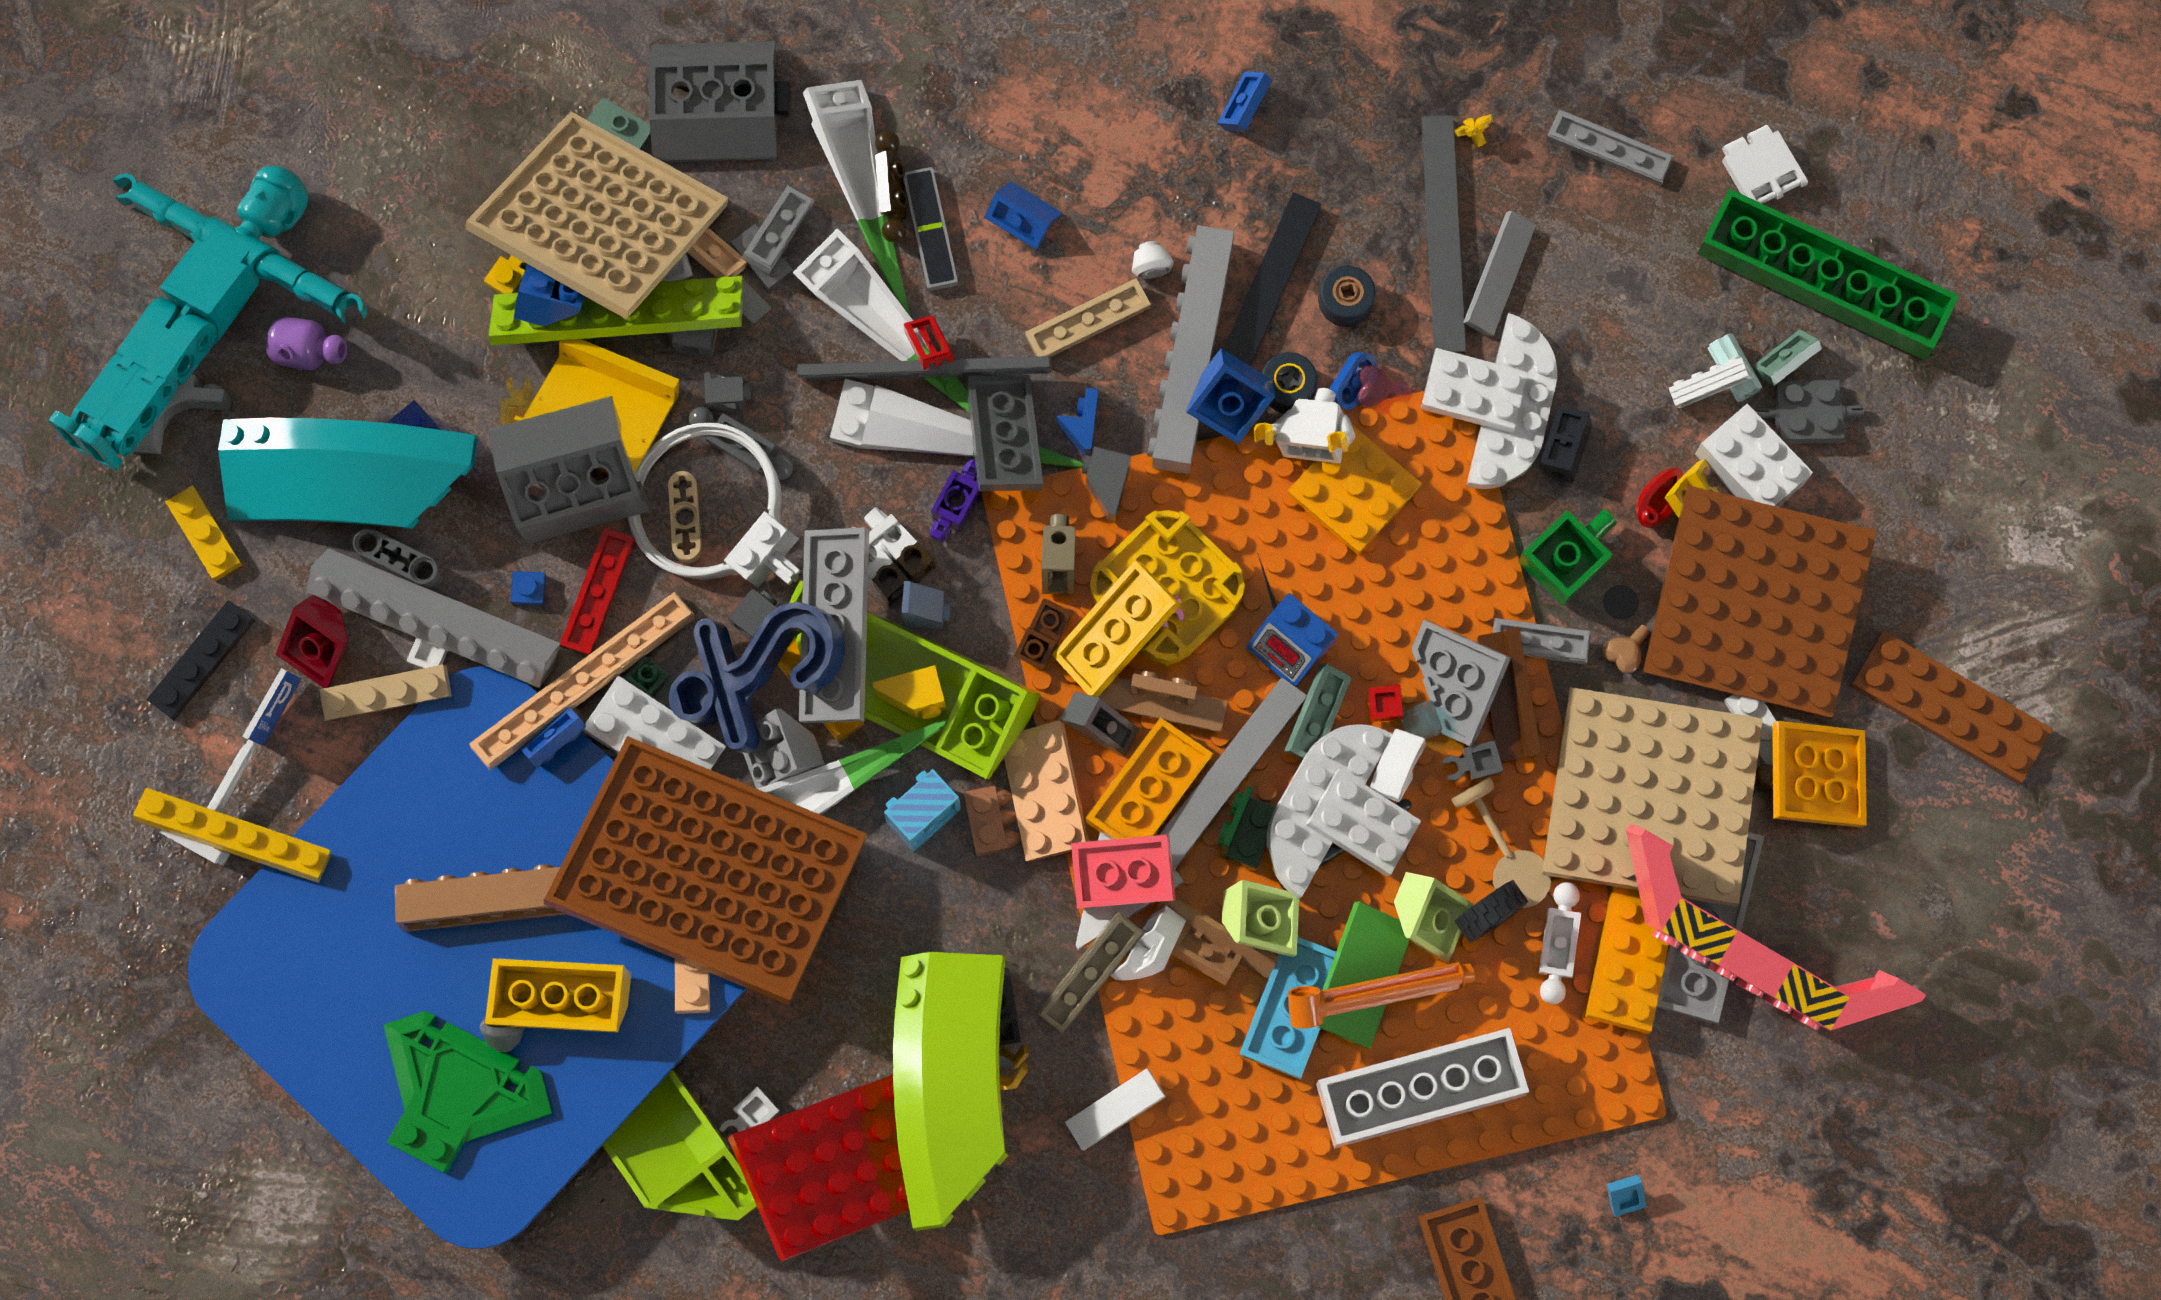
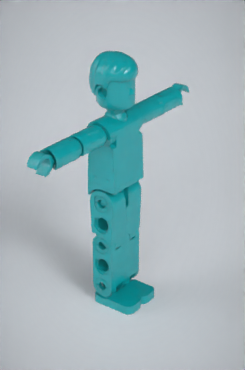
M271 165L261 168L256 173L249 191L240 200L237 207L238 217L243 222L238 227L216 216L209 218L144 182H137L130 174H120L113 179L118 188L132 185L127 193L115 196L121 205L134 204V208L153 217L160 225L171 226L173 229L192 238L195 243L160 286L167 299L158 297L148 305L116 351V354L77 404L71 417L55 411L48 420L68 445L92 457L113 471H117L123 462V459L119 458L117 453L122 456H128L137 448L174 397L178 384L183 386L210 351L213 344H216L229 328L258 286L259 278L272 281L295 293L300 300L312 302L338 316L345 325L344 313L352 305H357L362 317L366 318L367 308L358 295L349 294L347 290L311 273L309 270L281 256L276 248L259 240L261 236L274 238L281 232L290 230L301 218L307 207V188L300 177L289 169Z

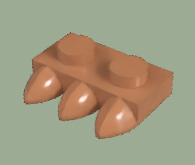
M990 786L964 792L976 856L1010 850L1022 841L1020 833L1004 830V828L1011 826L1017 820L1015 811L1000 809V807L1013 799L1011 790Z

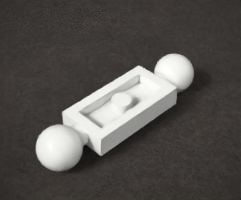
M1569 882L1559 884L1554 890L1553 896L1558 909H1547L1538 974L1549 975L1548 979L1540 987V995L1546 1003L1552 1005L1562 1002L1566 996V987L1561 979H1571L1573 976L1581 913L1572 912L1571 908L1578 903L1580 893L1578 888Z

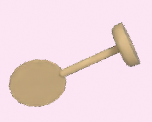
M1491 777L1453 797L1451 800L1457 808H1463L1472 802L1475 803L1504 854V857L1498 861L1493 871L1495 890L1505 883L1514 880L1529 901L1523 908L1537 905L1542 901L1550 889L1551 876L1542 875L1544 860L1539 855L1525 850L1511 852L1481 797L1494 789Z

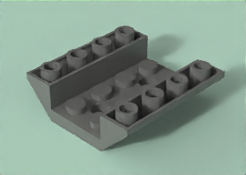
M776 41L652 45L649 60V123L652 156L664 163L777 159V127L775 123ZM741 84H747L752 90L749 95L740 97L735 94L736 87ZM678 86H685L689 89V94L682 99L672 95L674 89Z
M612 396L488 429L495 469L515 527L527 544L650 512L642 483L636 480L621 436L622 424ZM601 467L607 470L609 475L603 480H597L590 473L594 468ZM534 484L544 486L547 492L543 496L537 497L533 496L528 489Z

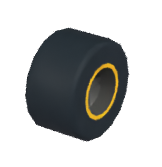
M1285 352L1275 355L1266 363L1262 374L1273 381L1275 398L1268 405L1270 408L1280 413H1286L1289 409H1292L1296 400H1312L1314 398L1318 376L1314 365L1308 358L1298 353Z

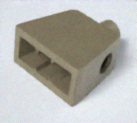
M1054 514L1050 517V526L1046 525L1043 527L1042 594L1074 595L1075 527L1069 526V516Z

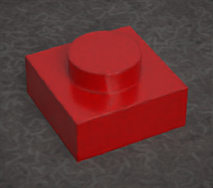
M1401 685L1368 688L1372 722L1404 719Z

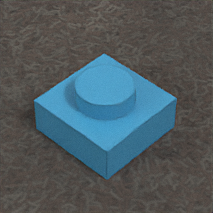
M1639 1175L1607 1184L1610 1207L1615 1217L1646 1208L1643 1184Z

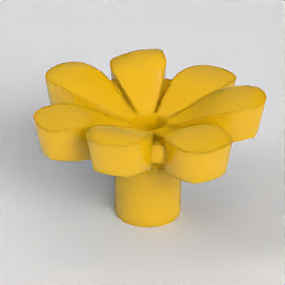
M1492 114L1481 116L1476 121L1473 118L1464 120V125L1454 129L1455 134L1458 137L1463 135L1471 137L1475 147L1486 144L1483 132L1493 122Z

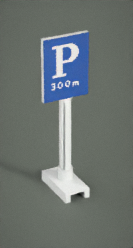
M282 668L280 669L243 734V737L248 739L247 743L238 752L207 808L221 813L251 761L257 744L265 745L302 678ZM164 830L159 832L213 863H219L224 866L230 856L228 852Z

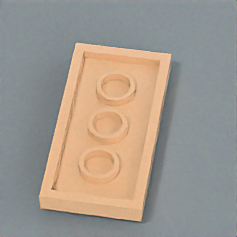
M1059 720L1023 730L1004 757L1025 859L1027 862H1034L1071 852V843L1087 842L1089 839L1064 722Z

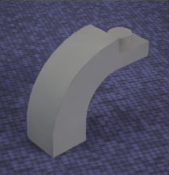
M190 375L183 386L178 384L174 397L133 452L161 454L165 428L175 415L193 408L230 411V396L218 385L205 384L202 388V384L197 377Z

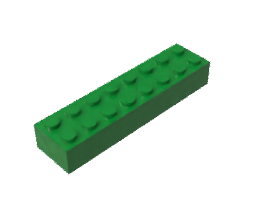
M1732 189L1728 190L1697 253L1706 259L1925 361L1934 350L1959 295Z

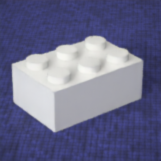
M1748 404L1705 439L1695 453L1700 460H1707L1709 464L1708 469L1735 497L1777 507L1801 488L1813 473Z

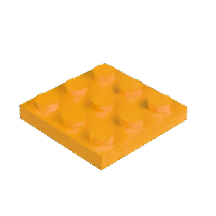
M1352 425L1355 439L1348 446V452L1342 451L1340 464L1314 461L1288 489L1287 495L1359 556L1421 488L1422 483Z
M1785 721L1774 722L1773 819L1850 827L1866 826L1865 730Z

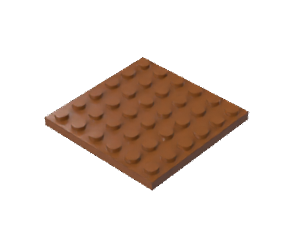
M1688 485L1642 673L1833 718L1877 530Z

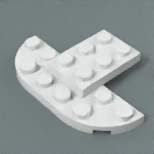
M1508 313L1505 320L1495 363L1436 348L1423 396L1422 410L1481 425L1466 487L1491 489L1501 487L1527 472L1541 449L1555 392L1557 364L1550 344L1543 334L1531 323Z
M1348 725L1335 729L1320 738L1303 758L1274 809L1268 824L1266 845L1269 848L1270 858L1274 866L1272 869L1276 877L1296 898L1299 899L1303 896L1332 842L1388 877L1392 874L1421 820L1365 785L1393 735L1386 730L1370 725Z

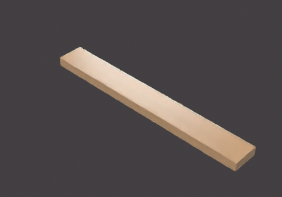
M673 592L470 742V748L491 771L519 750V748L569 707L573 710L694 620V613Z

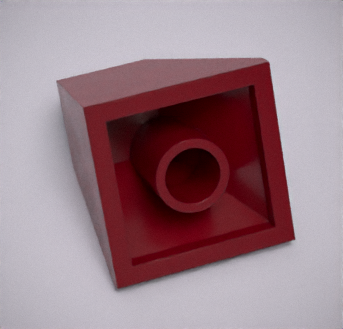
M311 595L293 607L275 654L322 688L330 687L348 643L341 610L327 600Z

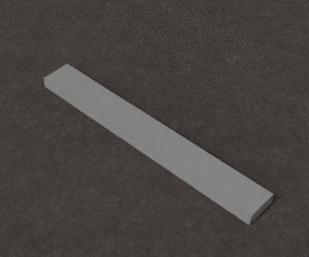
M1281 677L1160 833V835H1170L1173 872L1304 704L1307 695Z

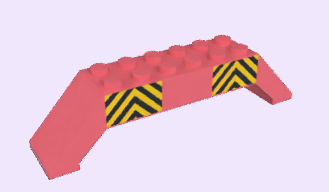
M1629 824L1626 829L1645 923L1655 929L1652 936L1676 949L1679 945H1682L1681 953L1703 965H1706L1709 961L1710 964L1707 968L1732 982L1737 977L1736 985L1760 998L1766 994L1763 1001L1787 1014H1790L1793 1010L1791 1017L1816 1031H1818L1820 1026L1831 1031L1922 1002L1925 998V993L1903 980L1878 970L1875 977L1836 987L1832 986L1682 898L1669 854L1673 845L1638 826Z

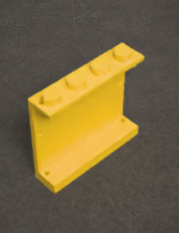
M582 339L560 340L557 361L524 417L516 415L514 422L612 396L622 424L621 436L634 474H636L679 397V379ZM594 468L606 473L607 476L609 475L607 470H605L604 468Z

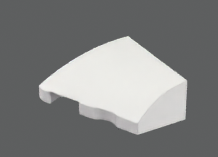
M1167 905L1149 916L1141 927L1145 933L1129 951L1130 954L1127 961L1116 967L1110 976L1115 980H1134L1148 977L1164 970L1186 920Z

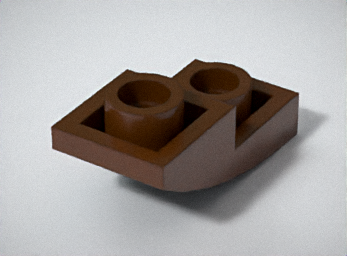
M1043 598L1014 657L1044 670L1073 612Z

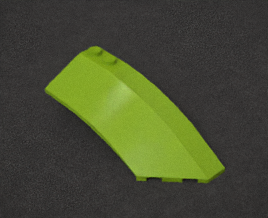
M799 580L789 603H802L803 580ZM867 610L864 718L901 736L938 721L946 720L944 728L920 745L989 780L1028 724L1041 694L942 644ZM800 633V634L797 635L798 638H796V642H797V646H798V649H799V652H800V656H801V633ZM935 665L947 710L941 712L940 716L933 719L925 720L922 717L916 719L877 698L873 682Z

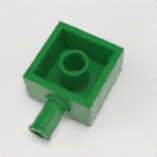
M1603 509L1585 527L1567 510L1522 552L1518 563L1564 607L1610 562L1613 554L1599 540L1612 527L1617 525V521L1611 513Z

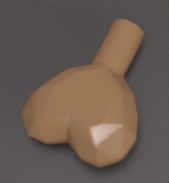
M1641 625L1630 638L1618 637L1605 642L1601 648L1602 657L1607 661L1615 662L1618 669L1623 673H1633L1639 668L1642 653L1639 645L1651 634V631L1645 625Z

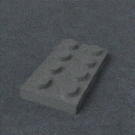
M968 375L966 386L978 490H1042L1043 477L1030 375Z

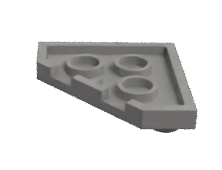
M1423 620L1411 650L1415 661H1418L1424 676L1422 680L1430 702L1434 704L1440 730L1442 734L1461 743L1475 746L1511 657L1429 620Z

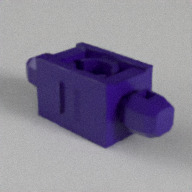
M973 459L966 463L962 470L963 474L955 470L952 471L931 509L932 519L936 521H934L930 530V537L939 543L947 540L952 532L950 528L958 532L962 531L982 494V491L978 490L976 464ZM960 490H962L965 502L959 507H954L952 513L948 502L951 497L960 496Z

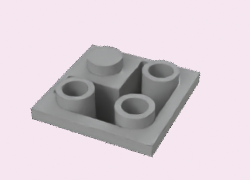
M780 708L771 711L755 722L760 738L759 746L751 753L743 752L756 789L825 765L814 734Z

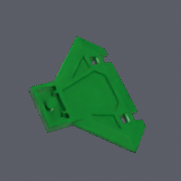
M423 1011L383 1024L405 1110L387 1141L388 1144L447 1175L464 1143L553 1114L542 1071L533 1066L529 1068L526 1074L516 1070L520 1062L519 1059L506 1052L496 1051L487 1042L449 1022H446L440 1030L432 1026L436 1016L428 1011ZM425 1038L434 1041L430 1049L422 1045ZM509 1082L518 1085L514 1093L506 1089Z

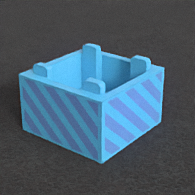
M933 769L928 774L926 771H922L916 776L917 783L898 800L892 797L886 803L888 809L884 811L887 824L912 852L961 810L959 797Z

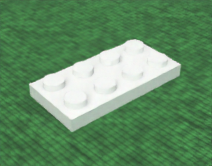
M617 676L585 723L586 727L582 730L617 754L626 737L629 736L710 770L726 748L724 744L690 722L681 720L672 710L620 676Z

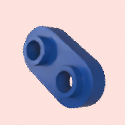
M1364 352L1351 354L1332 383L1330 390L1336 394L1334 402L1339 404L1341 409H1354L1377 374V361L1373 355Z

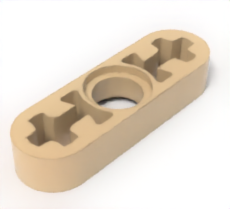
M679 471L674 473L668 482L672 550L680 562L689 564L697 561L702 554L699 492L695 477L687 471ZM681 480H686L688 485H692L686 488L688 502H682L679 489L675 488L680 486ZM688 509L694 513V519L690 524L681 525L676 521V516L681 510ZM683 533H689L691 545L696 546L690 549V554L685 555L683 550L679 549V547L684 546Z

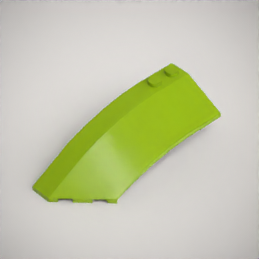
M925 952L901 957L894 1018L893 1087L898 1150L912 1227L915 1231L945 1227L954 1217L951 1213L964 1199L969 1201L986 1182L983 1177L995 1164L1000 1166L1009 1156L1005 1151L999 1073L1000 1015L1006 961L1003 955Z
M675 1069L665 1077L603 1144L604 1149L644 1208L739 1221L757 1207L735 1154Z

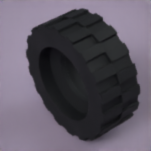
M1511 880L1478 901L1454 922L1469 943H1472L1509 919L1529 901L1515 881Z

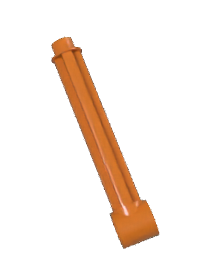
M1454 961L1451 964L1320 990V988L1314 986L1292 988L1288 991L1290 1024L1292 1027L1300 1029L1314 1028L1323 1024V1019L1327 1016L1455 989L1462 990L1465 984L1474 982L1475 972L1470 963L1461 965L1458 961Z

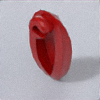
M1669 468L1660 472L1643 489L1639 496L1636 510L1639 523L1642 526L1654 528L1664 522L1673 512L1665 496L1683 476L1680 468Z

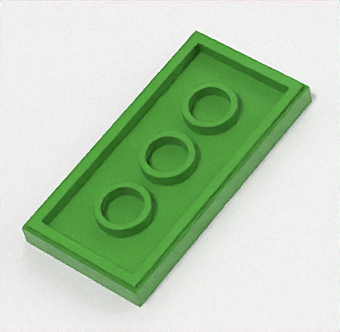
M1360 901L1354 902L1322 990L1397 975L1410 941L1404 935L1400 920ZM1386 1004L1327 1016L1323 1019V1024L1317 1027L1363 1048L1370 1049Z

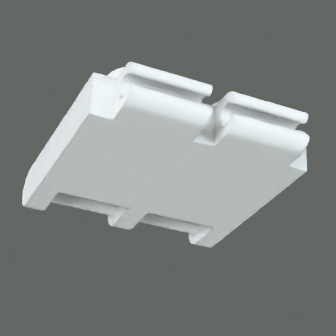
M1768 125L1748 134L1747 140L1750 143L1749 145L1741 137L1722 148L1725 154L1722 163L1739 192L1763 204L1773 198L1778 200L1784 196L1783 193L1797 186L1802 188L1808 185L1807 178L1779 131L1772 133Z

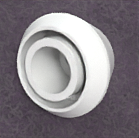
M1156 241L1144 242L1134 252L1132 273L1140 279L1157 278L1169 273L1174 265V261L1163 245H1158Z

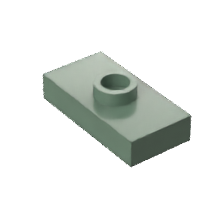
M604 97L601 98L587 119L642 151L651 139L649 123Z
M1799 329L1755 363L1752 368L1757 377L1775 386L1791 372L1796 371L1800 365L1820 351L1822 347L1817 338Z

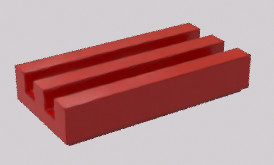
M933 315L904 323L905 334L923 370L930 369L929 364L933 362L936 367L942 365L941 360L946 359L947 363L954 362L953 353ZM924 325H929L941 351H936ZM914 328H917V330H918V332H919V334H920V336H921V338H922V340H923V342H924V344H925V346H926V348H927V350H928V352H929V355H926V353H925V351H924V349H923V347H922V345H921V343H920V341H919V339H918V337H917V335H916V333H915V331H914Z

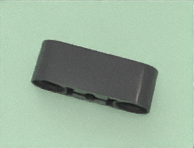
M371 528L361 529L355 534L353 547L366 563L432 591L441 585L443 580L442 571L431 557ZM368 541H377V546L373 551H363V547ZM387 551L391 556L400 559L402 556L404 560L410 565L409 569L406 566V564H403L399 561L393 563L390 557L386 555ZM432 568L433 574L430 578L425 580L419 579L421 570Z

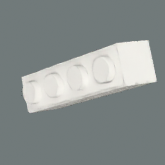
M1733 357L1725 365L1717 364L1710 367L1708 372L1693 374L1689 380L1685 381L1682 379L1674 382V386L1669 387V391L1675 406L1683 408L1753 379L1747 361L1744 358Z

